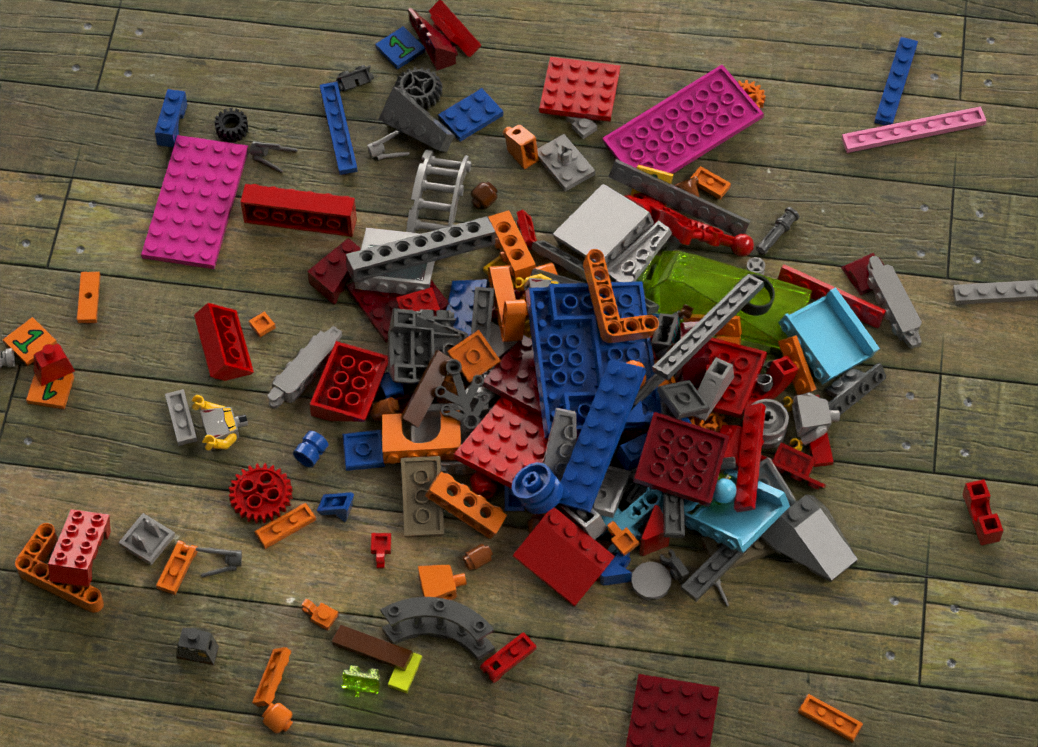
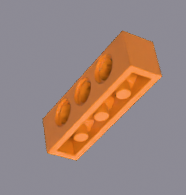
M510 211L489 216L488 219L495 230L494 246L500 250V258L503 263L506 262L508 265L510 276L513 277L514 281L518 277L523 278V280L526 277H530L533 268H536V264Z
M442 471L434 479L425 494V497L489 539L496 535L507 517V514L500 507L493 506L487 502L486 498L476 495L470 491L468 486L458 483L450 474L443 473ZM447 490L452 491L454 496H450ZM463 501H467L470 507L465 506ZM480 511L484 512L487 518H483Z

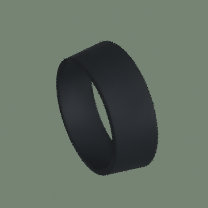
M750 274L764 281V288L768 291L771 301L762 306L753 305L748 302L741 311L753 316L763 315L770 310L775 297V291L772 284L766 278Z

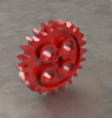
M257 463L255 469L250 465L247 472L241 469L242 476L236 474L237 481L231 480L232 487H229L231 507H234L235 513L240 514L241 519L247 516V522L254 518L255 524L258 523L259 519L266 523V518L273 521L274 515L281 517L280 511L286 513L285 506L291 505L290 500L293 499V489L290 486V479H287L286 473L282 474L281 468L275 471L274 465L267 468L266 463L260 468ZM272 496H277L276 499H270ZM254 503H258V504H259V505H257V506H251V505L254 504Z

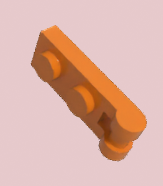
M180 540L177 542L156 584L157 589L176 595L193 558L197 555L198 551L195 549L198 546H188Z

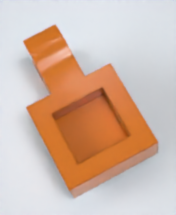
M614 521L607 525V530L614 536L611 542L623 556L639 545V541L627 527L621 530Z
M305 599L302 603V611L312 615L310 618L311 622L327 631L338 617V611L322 602L318 607L308 599Z

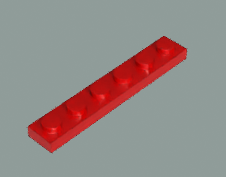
M785 264L781 267L776 282L816 301L826 296L830 290L835 288ZM837 288L860 321L879 329L886 313L885 309Z
M763 403L745 406L736 483L737 491L734 502V510L737 513L755 510L766 410V406Z

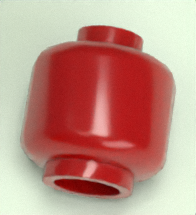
M478 471L471 476L470 483L473 493L481 495L486 499L491 498L496 493V480Z

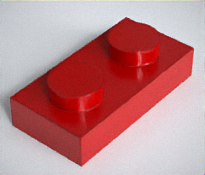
M522 209L517 212V225L521 230L525 244L531 249L533 242L537 241L532 217Z

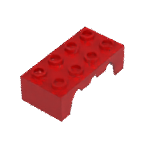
M70 510L48 563L50 581L90 586L92 581V564L97 556L98 547L101 546L104 533L106 539L109 538L111 533L110 515Z

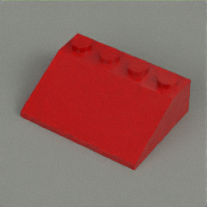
M336 341L310 402L311 416L327 421L365 422L388 366V356Z
M555 507L546 512L512 555V557L574 607L615 557Z

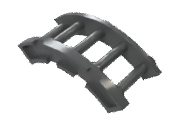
M416 597L401 600L380 609L389 624L382 627L383 632L392 644L396 645L402 641L416 638L418 635H431V637H440L447 640L449 638L458 642L477 661L495 651V647L486 638L487 635L494 632L491 625L474 610L458 602L437 597Z

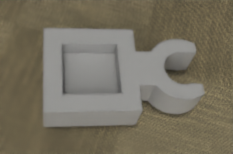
M566 116V120L572 123V129L582 139H585L597 130V125L591 119Z

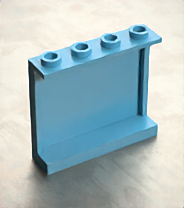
M836 287L830 290L826 296L790 315L788 313L785 314L778 322L782 331L788 337L797 335L806 362L821 384L866 361L880 349Z
M726 469L723 472L725 478L729 475L731 477L729 480L736 486L738 471ZM758 481L755 510L737 513L734 510L735 498L728 503H720L713 499L709 507L702 505L692 515L685 512L684 524L690 530L698 531L703 536L714 539L717 543H723L732 550L744 553L790 505L785 492Z

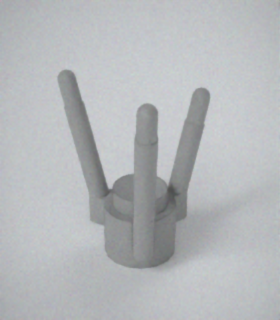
M400 130L394 131L382 139L368 144L367 147L371 157H377L378 160H381L383 158L409 155V152L382 153L385 152L383 143L403 132Z

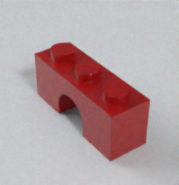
M985 479L966 483L962 495L980 544L986 545L1000 542L1004 530L998 514H992L991 495Z

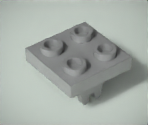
M143 513L119 541V546L152 565L173 540L175 532Z

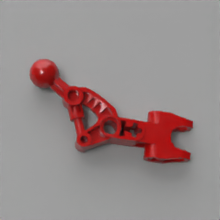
M644 193L624 196L649 211L654 224L658 221L663 223L671 230V235L684 245H690L691 239H698V241L706 242L712 246H719L721 244L731 247L732 252L739 257L749 255L754 249L753 239L747 234H738L734 237L726 235L718 228L688 219L686 216L665 207L663 202Z

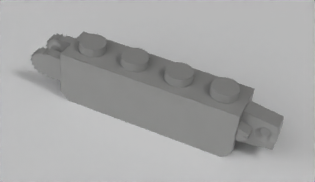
M870 257L869 264L867 265L869 272L867 283L869 288L873 289L877 303L881 304L882 308L886 310L884 317L890 321L893 334L897 335L899 341L904 340L910 349L921 346L922 341L919 329L922 321L893 266H883L879 257Z
M332 326L325 333L320 331L317 335H314L310 339L309 344L298 352L297 357L286 365L285 370L273 379V389L268 394L271 408H278L284 401L288 403L295 402L324 370L335 342L339 341L342 337V331Z

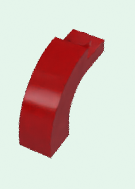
M788 356L772 362L766 373L773 380L771 390L767 392L761 391L756 382L748 405L753 404L757 400H773L788 387L799 370Z

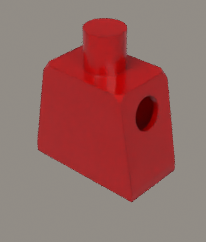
M46 344L41 351L34 354V373L41 386L75 372L60 344Z

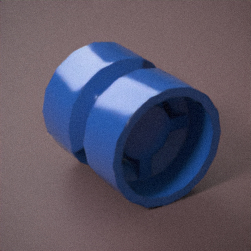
M308 431L303 437L302 443H299L293 451V456L302 465L312 468L319 460V455H322L329 446L328 442L319 433Z

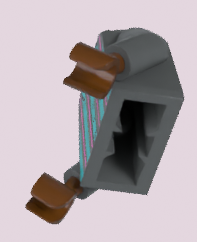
M684 304L680 311L678 310L672 315L660 313L658 318L659 326L651 342L658 359H661L681 339L679 321L684 317L689 319L694 308Z

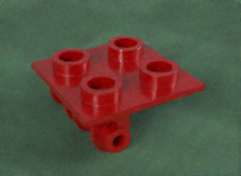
M432 287L396 297L399 305L398 309L419 311L420 309L433 310V316H436V311L440 310Z

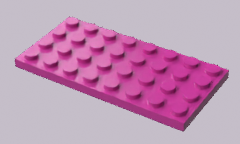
M720 65L602 139L616 159L635 168L638 165L673 174L762 119L764 113L723 65Z
M177 135L141 253L143 259L215 269L249 151L248 145Z

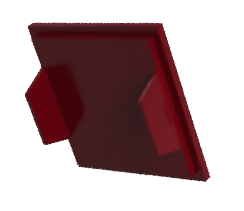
M874 253L841 267L860 296L873 290L869 288L867 283L869 277L867 265L869 264V258L875 256Z

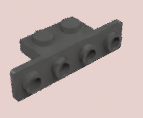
M877 363L866 373L851 368L838 380L834 381L825 389L827 395L833 397L828 402L829 410H839L840 415L884 381L886 375L882 364Z

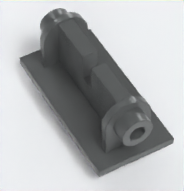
M361 65L355 68V71L339 73L336 79L337 83L340 82L338 84L339 89L346 91L355 88V80L358 81L359 86L370 83L374 79L373 73H369L371 65L367 67Z
M420 309L416 311L419 315L435 319V322L442 325L447 324L453 327L456 321L454 312L450 310H437L436 316H433V310Z

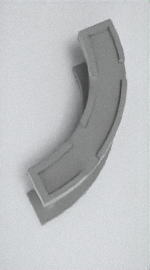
M425 150L422 156L424 163L419 164L411 197V200L415 201L414 206L409 210L406 232L416 233V230L419 229L434 231L455 225L459 196H463L464 185L462 184L467 172L471 170L469 156L465 155L463 161L460 162L435 158L432 150ZM434 165H436V166H443V167H450V168H457V169H459V170L438 168V167H434ZM430 174L457 178L455 186L431 183L426 179ZM428 189L453 193L452 204L424 201L422 198L423 191ZM428 208L450 212L448 225L421 222L418 219L419 209Z

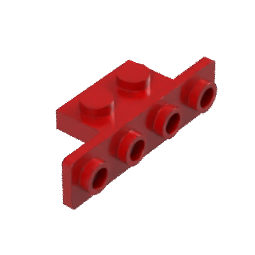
M438 0L429 10V13L432 15L430 18L434 21L433 26L439 32L442 31L444 33L443 36L450 43L454 42L468 57H471L481 47L480 42L442 0Z
M782 442L780 443L772 460L779 472L784 473L786 470L792 473L790 477L800 482L803 478L809 481V486L817 490L820 487H826V484L809 477L816 463V458ZM761 455L760 462L766 459L767 457Z

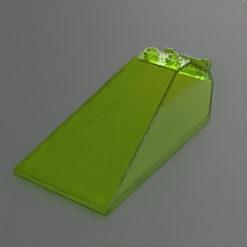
M663 251L661 256L655 255L635 281H642L643 288L647 289L646 298L660 305L658 314L672 315L678 310L680 311L683 305L686 304L694 308L692 314L706 315L743 277L748 274L763 276L772 284L775 291V297L770 310L759 316L749 315L740 310L735 316H740L741 340L780 348L778 341L788 338L778 322L785 314L788 313L790 315L807 306L812 293L810 289L682 251ZM652 264H656L657 266L651 280H647L646 278ZM763 287L749 303L757 306L766 305L771 301L770 295Z

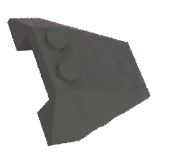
M394 308L388 331V371L393 382L407 384L420 382L435 351L439 350L449 356L447 351L466 339L468 333L447 324L442 325L430 317H423L416 311ZM451 366L450 368L453 372L458 369L456 366Z
M805 495L793 504L761 536V539L774 552L787 555L792 558L791 561L796 564L799 562L809 567V571L829 582H832L858 560L828 508L814 495Z

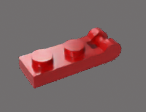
M522 632L482 663L480 669L487 673L489 679L495 683L510 669L533 653L537 646ZM495 664L499 666L496 670L493 668Z

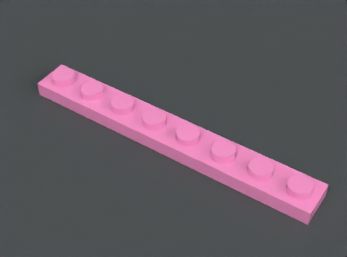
M981 107L842 134V141L846 152L850 153L986 125V118Z

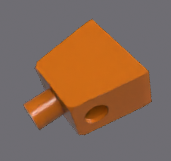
M521 125L504 129L503 135L506 139L507 150L523 169L539 161L536 137Z
M450 565L418 566L423 597L453 600L457 597L456 587L467 585L465 574L453 575Z

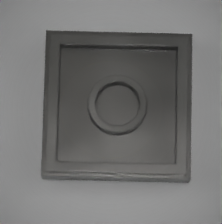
M690 380L662 385L657 389L658 394L676 419L708 413L710 409Z

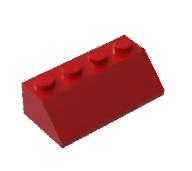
M212 303L205 304L194 314L210 377L227 381L253 374L254 370L237 310Z

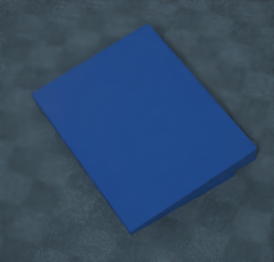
M642 281L611 282L620 319L647 315ZM588 283L549 284L548 287L528 288L526 301L544 437L549 438L556 408L576 412L577 435H580L609 360L623 363L635 360L642 363L647 370L646 382L656 374L652 369L654 357L651 337L616 343L604 342L600 335ZM603 311L605 315L610 316L608 312ZM608 329L610 333L615 334L613 330ZM658 387L642 401L643 415L648 412L661 414L660 397L657 392ZM623 429V431L639 430V429Z

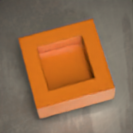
M265 311L249 320V325L259 337L276 328L275 323Z

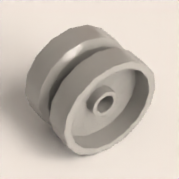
M757 400L753 404L763 403L766 406L763 429L764 443L761 449L775 448L786 437L789 419L788 412L781 403L775 400Z

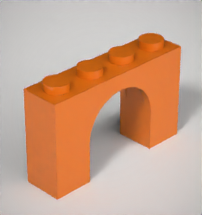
M440 411L441 429L438 436L426 443H414L403 435L402 413L382 415V452L384 464L401 463V458L440 456V460H455L454 453L462 445L460 421L450 416L445 417Z

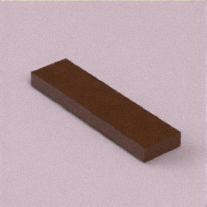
M439 350L435 351L401 419L419 428L435 397V389L441 386L447 375L446 364L452 358Z
M340 625L331 641L337 647L402 671L406 670L414 655L411 650Z

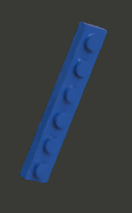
M904 37L900 38L874 123L884 126L893 124L918 41Z
M338 83L321 84L320 91L339 174L358 172Z

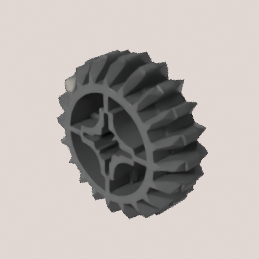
M414 67L413 70L407 69V73L402 72L401 76H397V82L394 84V87L403 89L423 109L427 108L428 110L430 105L435 106L436 102L440 101V96L443 93V86L439 76H436L435 71L431 72L429 68L427 70H424L423 67L420 69Z

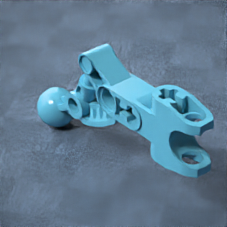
M721 478L717 480L713 498L720 503L731 502L736 496L737 488L735 484L729 479ZM648 487L646 492L623 512L617 508L613 518L601 517L606 526L614 521L621 530L627 527L635 538L640 541L642 534L637 529L649 521L654 506L658 505L663 513V492ZM651 499H658L655 504H649ZM684 499V513L693 510L699 503ZM605 530L599 537L610 532ZM613 543L608 548V551L614 556L619 552Z

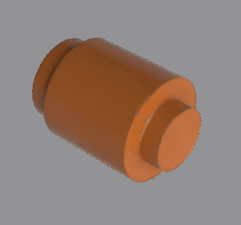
M393 397L378 401L371 406L370 414L374 420L382 421V415L399 413V402Z
M481 543L466 552L462 559L466 567L471 571L492 561L491 556L493 553L488 545L484 546Z

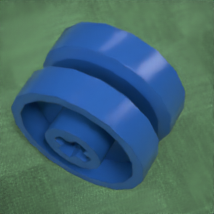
M536 462L525 466L516 474L512 481L514 495L521 501L525 509L532 514H542L550 511L560 502L563 496L562 483L544 463Z

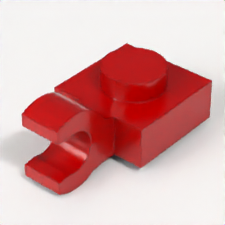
M371 533V554H376L377 568H385V554H391V533Z

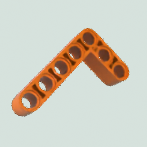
M598 249L590 250L583 261V268L602 340L607 343L650 338L659 326L658 319L653 315L620 319L604 255ZM603 311L608 312L610 316L605 315ZM645 324L649 325L651 329H648ZM608 329L613 330L615 334L610 333Z
M508 265L488 267V279L490 288H494L493 302L502 341H522L526 320L525 300H516Z
M41 524L15 561L19 576L89 612H99L104 606V601L100 590L91 585L86 587L66 583L56 585L58 582L49 580L48 564L44 563V561L56 545L58 537L52 524ZM29 565L28 568L22 569L23 566ZM76 590H80L79 593H76V594L73 593V592L76 591ZM97 598L96 601L89 602L91 599Z

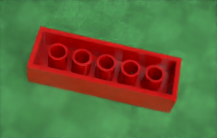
M245 184L241 198L244 223L353 237L357 220L355 198L336 196L329 193L321 194L312 191L282 189L274 186H259L257 184Z

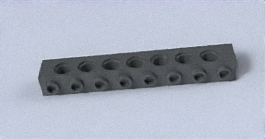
M488 217L475 219L346 254V268L353 282H359L495 245V230Z

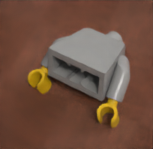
M812 393L797 395L794 399L786 396L783 399L784 404H787L784 405L787 412L793 410L797 436L801 437L800 440L797 438L791 439L790 445L798 444L794 448L799 451L802 450L803 444L807 445L823 436L828 431L831 422H839L840 420L839 410H829L828 401Z

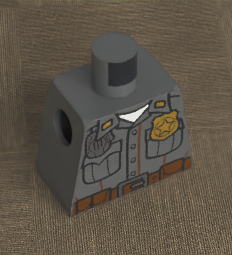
M183 628L177 646L176 659L214 665L219 646L210 632L197 630L196 628Z

